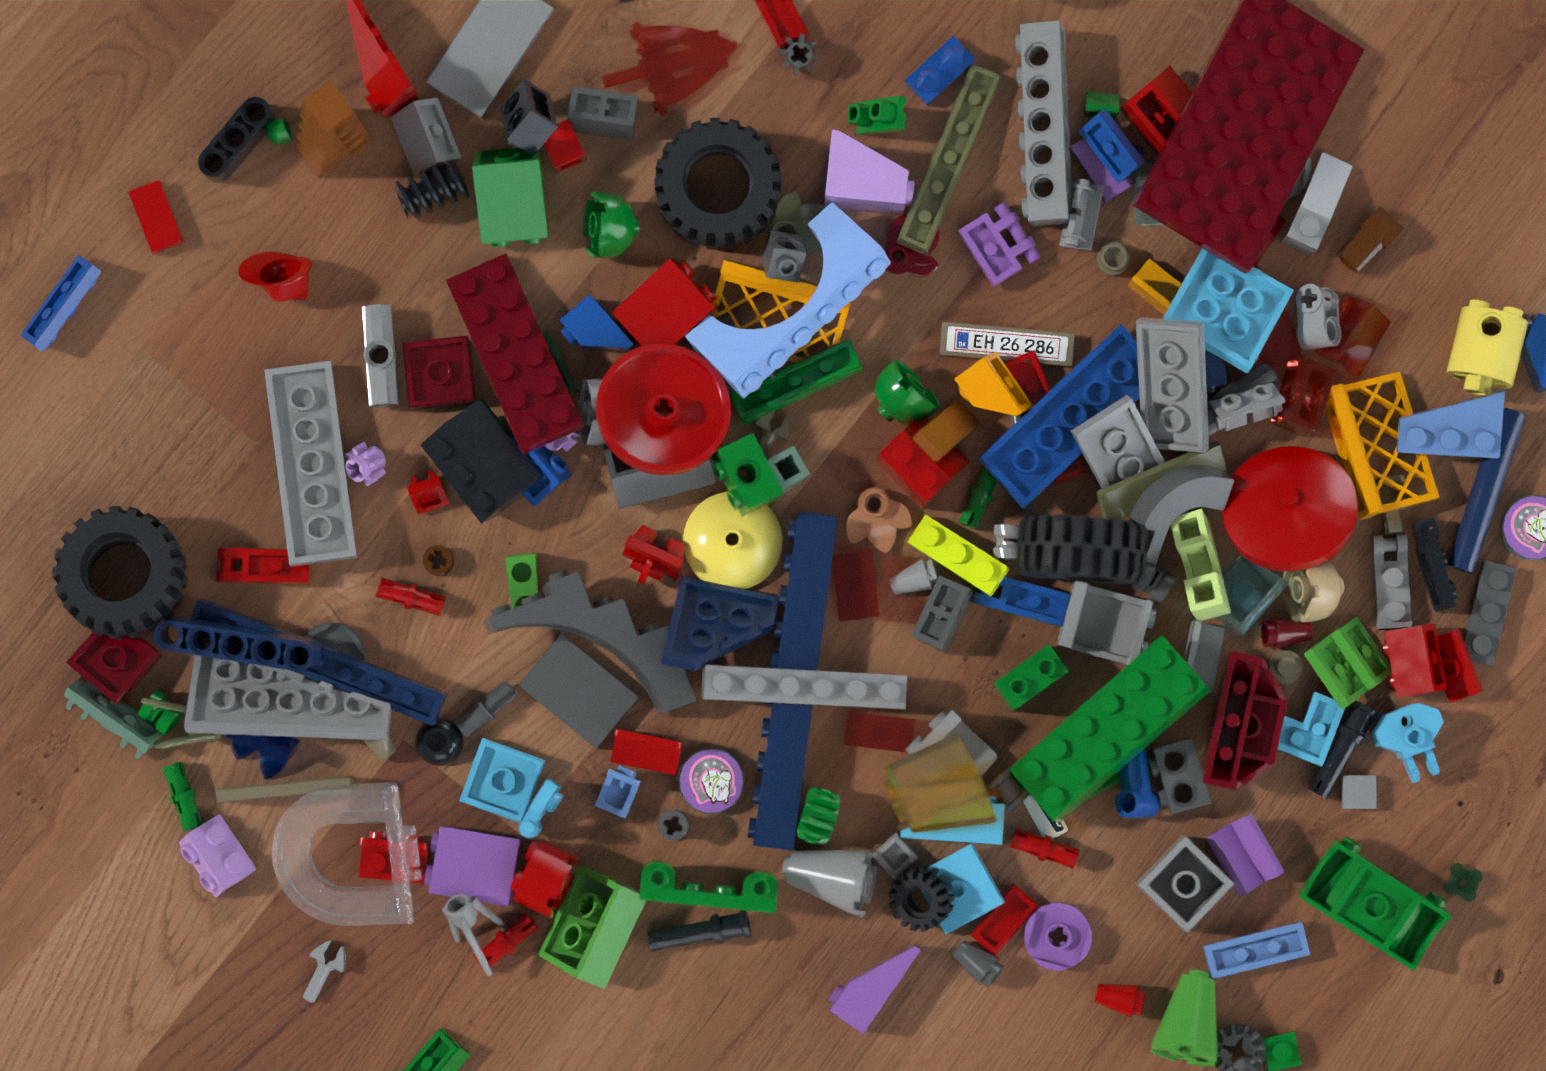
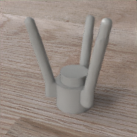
M465 894L455 895L446 902L445 907L442 909L448 919L454 941H461L458 928L462 929L486 975L491 976L492 970L470 928L477 921V910L502 929H507L508 924L481 904L477 896L474 895L468 898Z

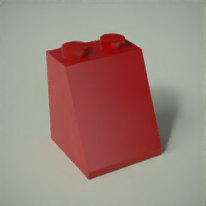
M927 418L922 422L914 421L902 430L878 454L876 461L922 508L970 463L956 447L952 448L939 461L934 462L916 444L912 438L930 423Z

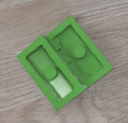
M1357 616L1303 653L1341 709L1349 706L1368 690L1377 686L1390 676L1392 672L1391 665Z

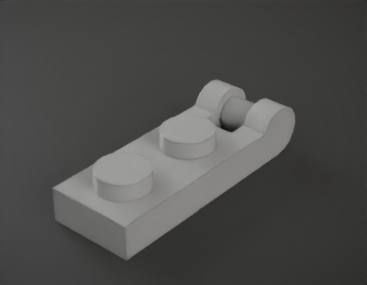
M1395 534L1394 538H1383L1382 535L1371 536L1376 629L1412 627L1407 558L1408 541L1406 534ZM1394 551L1395 561L1384 562V552Z

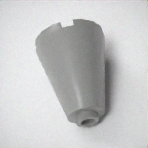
M873 850L794 851L791 857L786 856L782 867V875L786 876L788 884L854 916L862 918L866 914V911L861 910L863 903L870 904L878 873V867L872 866V857L878 859V854Z

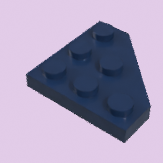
M682 576L661 664L695 671L773 631L780 597Z

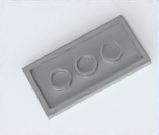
M480 0L427 80V85L483 120L553 13L554 8L542 0Z
M1140 317L1136 320L1140 415L1158 449L1206 453L1209 449L1204 321Z

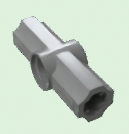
M383 304L362 307L365 342L363 356L367 369L369 406L390 407L399 405L396 374L397 354L394 347L392 306ZM378 348H386L389 353L387 360L384 363L375 364L372 360L374 351Z

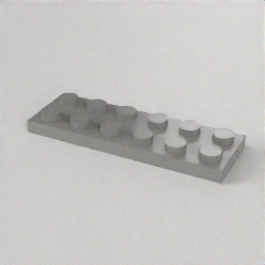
M331 361L266 369L264 372L289 565L294 567L357 558Z

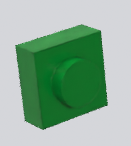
M1294 1031L1262 1037L1265 1046L1264 1059L1267 1071H1277L1302 1065Z

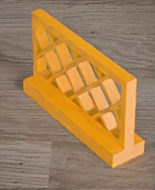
M724 260L715 293L718 299L714 302L719 306L722 301L726 309L720 312L717 310L712 316L716 319L728 312L736 328L745 329L758 321L761 322L763 328H766L768 326L763 318L780 309L787 320L789 316L784 306L795 300L803 302L805 305L813 296L818 285L801 280L799 282L767 278L765 270ZM726 281L739 284L746 297L729 306L723 296ZM746 287L757 289L758 291L749 294ZM764 291L772 294L778 306L761 315L752 298ZM778 296L785 297L790 300L781 304ZM748 300L758 318L741 327L731 309ZM852 301L838 312L841 314L836 328L824 333L821 327L819 329L820 337L797 349L787 360L797 363L806 359L795 355L802 350L807 358L811 355L807 347L824 339L828 348L839 344ZM835 332L833 343L831 345L827 336Z
M1401 372L1346 385H1333L1320 394L1342 467L1350 476L1356 490L1359 521L1371 518L1377 514L1440 498L1426 454H1416L1417 458L1413 466L1397 458L1399 453L1396 451L1397 446L1391 454L1376 445L1383 432L1397 439L1398 432L1387 426L1393 412L1401 417L1413 414ZM1393 382L1397 393L1393 403L1377 394L1382 384ZM1375 386L1373 391L1367 389L1369 387ZM1359 391L1369 397L1362 411L1351 405L1348 392ZM1373 400L1389 409L1383 422L1366 414ZM1362 420L1379 429L1372 442L1360 435L1359 426ZM1372 452L1389 460L1382 474L1370 467L1368 459ZM1393 463L1409 472L1403 486L1386 477ZM1413 475L1424 481L1428 494L1418 496L1406 489ZM1382 483L1398 491L1392 503L1382 505L1378 493ZM1403 494L1408 497V499L1401 500Z

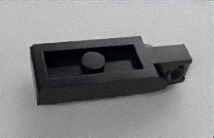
M1427 518L1412 523V530L1418 546L1415 550L1433 610L1440 612L1456 607L1457 590L1451 580L1449 581L1446 573L1447 557L1442 548L1439 549L1437 537L1440 531L1434 518Z

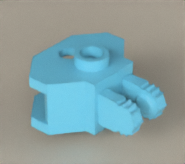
M1412 703L1381 715L1370 733L1374 746L1394 752L1397 759H1402L1412 783L1420 781V773L1412 757L1413 755L1422 753L1426 768L1431 775L1439 774V766L1432 750L1435 747L1433 740L1444 723L1439 709L1420 703ZM1403 716L1407 719L1405 727L1401 724Z

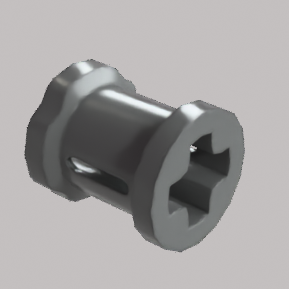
M1010 766L988 786L990 789H996L1008 803L1007 808L1011 811L1030 794L1009 770Z
M677 810L665 812L658 821V830L662 837L667 840H679L686 835L689 828V822L685 814ZM674 816L679 817L678 823L683 828L682 831L676 830L671 835L668 833L669 827L664 825L666 819L672 820Z

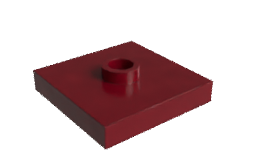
M468 335L402 343L410 410L476 402Z
M92 633L66 663L119 706L163 655L142 637L131 639L128 635H123L120 640L111 639L106 634L100 636Z

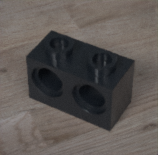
M526 79L520 82L500 107L506 141L513 149L519 152L524 150L534 156L558 128L550 95Z

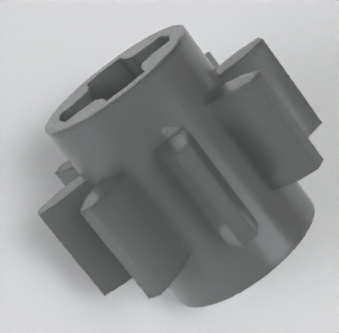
M800 34L796 43L787 37L786 43L789 45L787 50H778V53L785 55L786 58L781 67L793 66L794 75H797L799 67L803 66L806 71L811 72L812 68L808 63L811 60H818L820 58L818 55L812 54L811 50L817 43H804V34ZM794 46L797 49H806L807 53L803 56L805 59L803 64L799 60L792 61L791 56L794 54L792 48Z

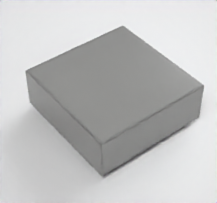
M1341 775V809H1377L1376 775Z
M895 832L876 850L878 859H874L895 880L918 856Z

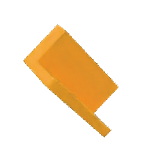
M1149 258L1127 286L1164 315L1179 290L1181 283Z

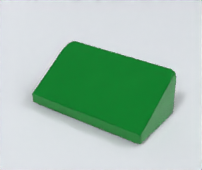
M439 1028L403 1071H458L468 1060L470 1053L443 1029Z

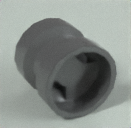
M1146 562L1144 579L1141 583L1131 584L1130 587L1138 592H1146L1149 594L1150 600L1159 605L1172 587L1177 576L1169 571L1162 572L1158 569L1157 564ZM1155 576V579L1153 580V582L1151 583V585H1149V583L1151 582V580H1152L1153 577Z

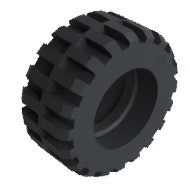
M719 117L710 118L711 122L701 123V120L691 123L692 127L685 131L683 128L675 134V139L671 143L667 142L663 148V155L657 161L655 168L656 178H654L658 205L665 221L672 226L673 231L678 236L687 238L689 243L698 246V244L705 245L707 249L717 250V247H726V250L736 248V244L741 242L747 244L754 240V236L758 232L762 233L768 227L770 219L774 218L779 200L781 199L782 190L779 162L765 137H759L757 130L749 125L747 128L741 126L740 121L730 119L729 122H722ZM725 155L738 160L748 173L750 180L748 195L745 201L733 211L723 214L705 212L693 203L688 194L687 179L692 167L708 156Z
M109 506V512L103 513L100 509L90 512L92 518L86 522L82 518L74 523L77 529L72 534L66 531L61 538L64 543L63 548H56L54 559L57 561V566L52 568V577L57 582V585L54 587L57 596L62 600L66 610L83 627L89 628L97 635L103 636L106 634L111 639L121 640L123 635H128L131 639L141 637V631L146 629L150 633L153 632L159 621L163 618L168 620L174 615L171 609L175 604L180 606L184 598L181 590L187 587L188 577L185 575L187 563L179 543L164 524L162 525L155 516L150 513L145 515L138 508L129 507L126 511L122 510L120 506ZM115 546H138L148 555L151 562V572L145 586L136 595L123 601L111 602L100 598L94 592L90 583L91 571L97 559L105 551Z
M1068 515L1025 516L1019 523L1016 568L1023 576L1071 582L1077 580L1106 584L1141 583L1146 574L1148 531L1142 523L1120 519Z

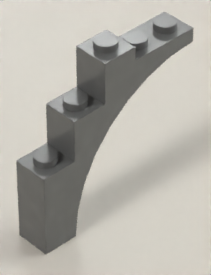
M566 569L548 576L550 581L542 586L545 598H542L541 593L522 599V606L513 609L510 608L509 604L497 607L490 611L492 616L484 621L488 634L511 628L544 627L567 631L593 641L613 653L634 673L648 692L658 715L687 706L696 701L685 669L661 664L669 626L658 628L657 623L639 629L640 635L637 636L624 599L614 602L612 596L594 602L595 609H592L579 572L569 575Z

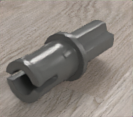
M506 681L502 682L482 700L478 698L476 700L477 704L458 720L456 719L454 723L469 738L489 719L493 721L495 719L494 715L512 701L517 694Z

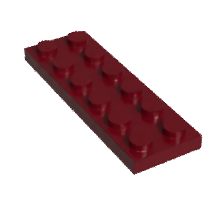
M502 254L447 279L448 287L522 454L525 455L584 428L507 254Z

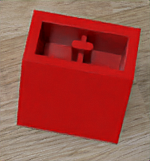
M1169 65L1121 105L1120 110L1159 156L1192 91Z

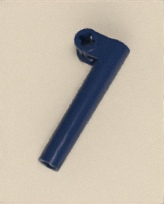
M1504 408L1500 458H1481L1447 565L1453 569L1470 574L1474 572L1527 417L1521 412Z

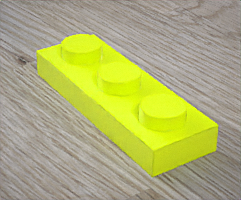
M926 514L907 541L909 545L990 597H992L1010 570L1006 565Z

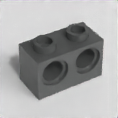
M1192 738L1150 750L1152 757H1148L1147 761L1152 777L1158 776L1161 789L1157 790V794L1159 795L1162 810L1167 808L1169 814H1176L1211 803L1207 786L1202 783L1203 773ZM1170 751L1176 752L1181 758V764L1175 771L1167 769L1164 764V757ZM1182 783L1187 785L1191 792L1189 800L1185 803H1179L1174 798L1175 787Z

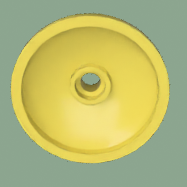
M727 492L718 493L701 502L689 516L683 534L684 553L690 568L702 581L749 589L764 581L775 569L783 546L781 526L776 515L768 505L742 517L739 510H735L731 506ZM731 533L739 537V542L734 546L726 543V537Z

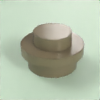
M1109 242L1099 249L1096 261L1099 269L1105 274L1119 275L1128 267L1130 255L1124 245L1118 242Z
M1283 650L1277 652L1271 658L1269 669L1277 682L1289 684L1300 678L1303 672V662L1295 652Z

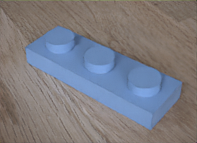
M1301 921L1202 945L1211 979L1310 955Z

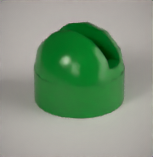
M283 116L272 120L268 124L266 136L270 142L283 145L293 141L291 129Z

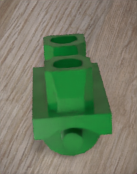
M893 96L850 104L847 122L857 126L856 134L861 136L903 131L905 129L904 122L907 120L903 107L906 104L907 97Z

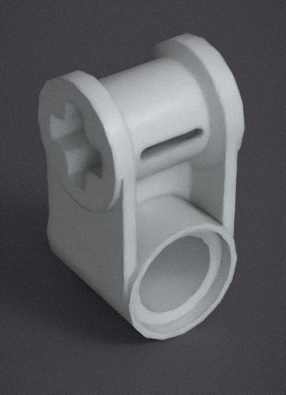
M1316 284L1303 285L1296 295L1297 339L1299 345L1304 350L1337 346L1341 340L1339 298L1337 293L1331 288H1320Z

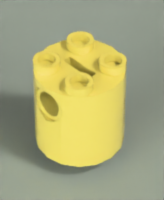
M1470 300L1469 306H1464L1461 309L1446 373L1453 378L1465 381L1463 390L1471 394L1487 396L1490 395L1491 388L1510 389L1514 384L1528 326V321L1522 317L1524 311L1514 307H1503V311L1489 308L1490 304L1487 302ZM1488 327L1496 328L1499 331V333L1494 336H1488L1483 332V330Z

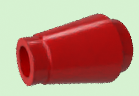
M1099 983L1095 1003L1130 1018L1133 1015L1141 1017L1146 990L1139 989L1138 985Z

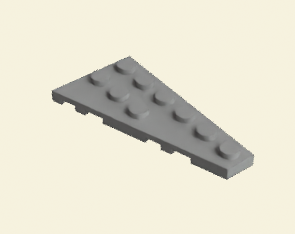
M201 641L205 646L209 647L207 642ZM195 655L184 728L186 733L388 740L392 710L389 703L356 692L349 694L333 688L332 684L323 681L317 683L305 679L304 675L290 670Z

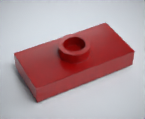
M1459 628L1438 635L1447 686L1445 693L1449 703L1482 692L1483 689Z

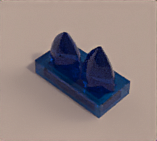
M225 734L226 737L230 738L231 749L237 760L250 756L255 750L260 752V768L264 779L277 775L297 752L300 740L287 736Z

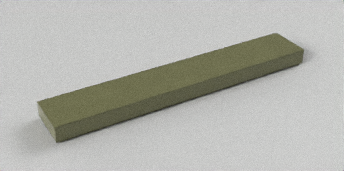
M973 63L971 64L897 238V244L927 256L1002 75Z

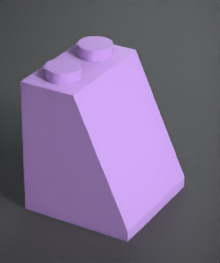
M832 130L825 192L826 207L833 202L840 209L903 215L905 206L911 207L914 181L908 180L909 171L843 132Z

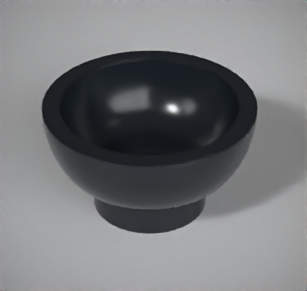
M438 718L437 723L433 726L427 723L422 724L415 738V746L419 756L425 762L435 766H444L455 761L460 755L464 743L461 730L453 721L446 718Z

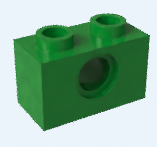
M753 433L718 449L712 456V469L716 477L724 481L729 490L727 492L728 500L735 510H739L742 517L778 500L784 493ZM738 470L749 472L752 482L745 483L741 481L737 474Z
M1048 644L992 685L1009 709L1014 711L1069 671L1050 644Z

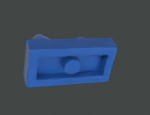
M952 36L905 79V84L928 106L962 75L972 63H975L976 59Z
M1106 109L1098 113L1079 130V133L1118 184L1127 179L1145 163L1143 159L1144 147L1131 143L1121 130L1120 122L1113 119Z

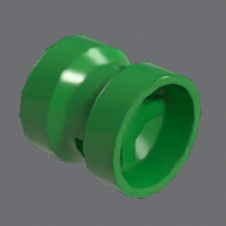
M160 689L156 690L149 697L150 699L169 702L168 696ZM143 704L138 715L145 721H152L156 725V730L165 736L177 725L184 713Z

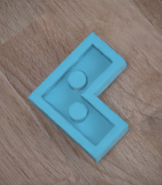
M1313 692L1302 722L1284 716L1278 750L1323 767L1345 708L1341 709L1335 699Z

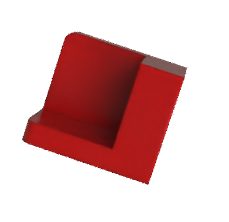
M570 120L558 123V128L544 143L557 174L587 161Z

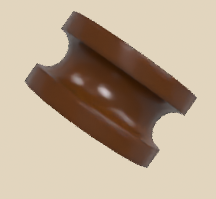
M434 545L425 551L422 562L430 574L444 576L452 570L454 557L446 547ZM436 552H443L442 557L447 560L444 567L440 565L441 569H434V564L430 561L432 555L437 556Z

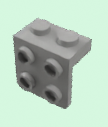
M953 710L947 715L941 711L930 722L928 726L933 730L924 739L919 735L905 749L909 753L905 760L949 802L955 803L996 761L997 755L961 721L962 719Z

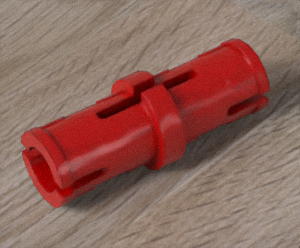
M381 577L376 593V598L404 605V609L411 610V608L437 616L441 615L446 599L444 595L419 589L416 584L411 583L409 586Z
M1017 827L1010 845L1012 849L1037 856L1039 861L1044 862L1046 859L1074 869L1080 852L1079 848L1051 840V836L1045 835V837Z
M526 912L506 930L502 931L500 929L495 933L496 938L481 949L490 967L506 954L510 953L512 955L517 950V945L539 929ZM474 954L473 956L475 960L479 963L476 955Z

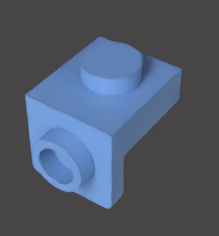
M618 765L617 770L609 768L595 806L626 819L642 782L635 779L637 772Z

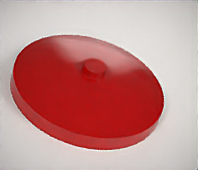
M650 344L627 352L608 369L597 394L596 420L606 445L624 463L648 474L677 475L701 466L719 449L730 424V397L720 374L702 356L677 345Z
M1298 446L1269 449L1248 459L1231 476L1234 479V483L1225 509L1222 511L1224 528L1236 550L1249 561L1259 566L1277 571H1299L1318 566L1336 555L1346 545L1354 531L1358 517L1357 494L1354 484L1345 469L1337 461L1322 452Z

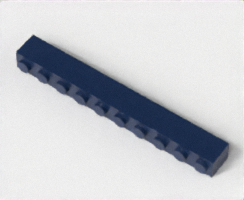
M798 512L797 520L790 519L788 539H794L792 553L786 552L783 572H790L788 586L781 585L779 605H785L784 619L777 618L774 638H779L781 641L779 652L772 651L770 665L772 669L817 671L838 517ZM766 702L765 704L772 705L770 718H763L761 738H767L766 752L759 751L756 770L763 772L761 785H754L752 804L758 805L757 818H750L747 838H754L753 846L793 851L813 704Z

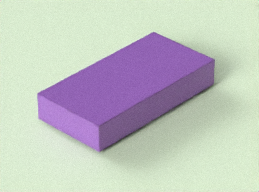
M1084 138L1070 147V150L1092 184L1104 186L1102 200L1105 204L1134 186L1130 177L1118 184Z

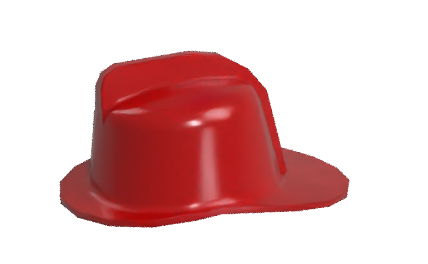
M263 252L244 260L238 268V275L249 284L261 286L273 301L305 300L308 297L309 279L307 273L311 269L312 262L306 257L280 252Z

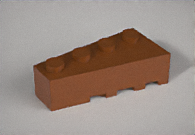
M330 80L302 101L300 114L302 120L299 122V128L302 131L297 134L299 142L296 143V148L319 178L349 155L355 157L368 147L367 142L372 138Z

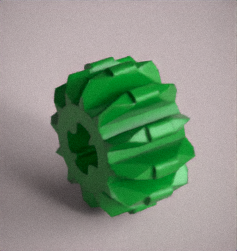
M811 787L807 791L797 823V837L815 845L816 843L825 845L829 842L840 808L841 800L838 794L828 789Z

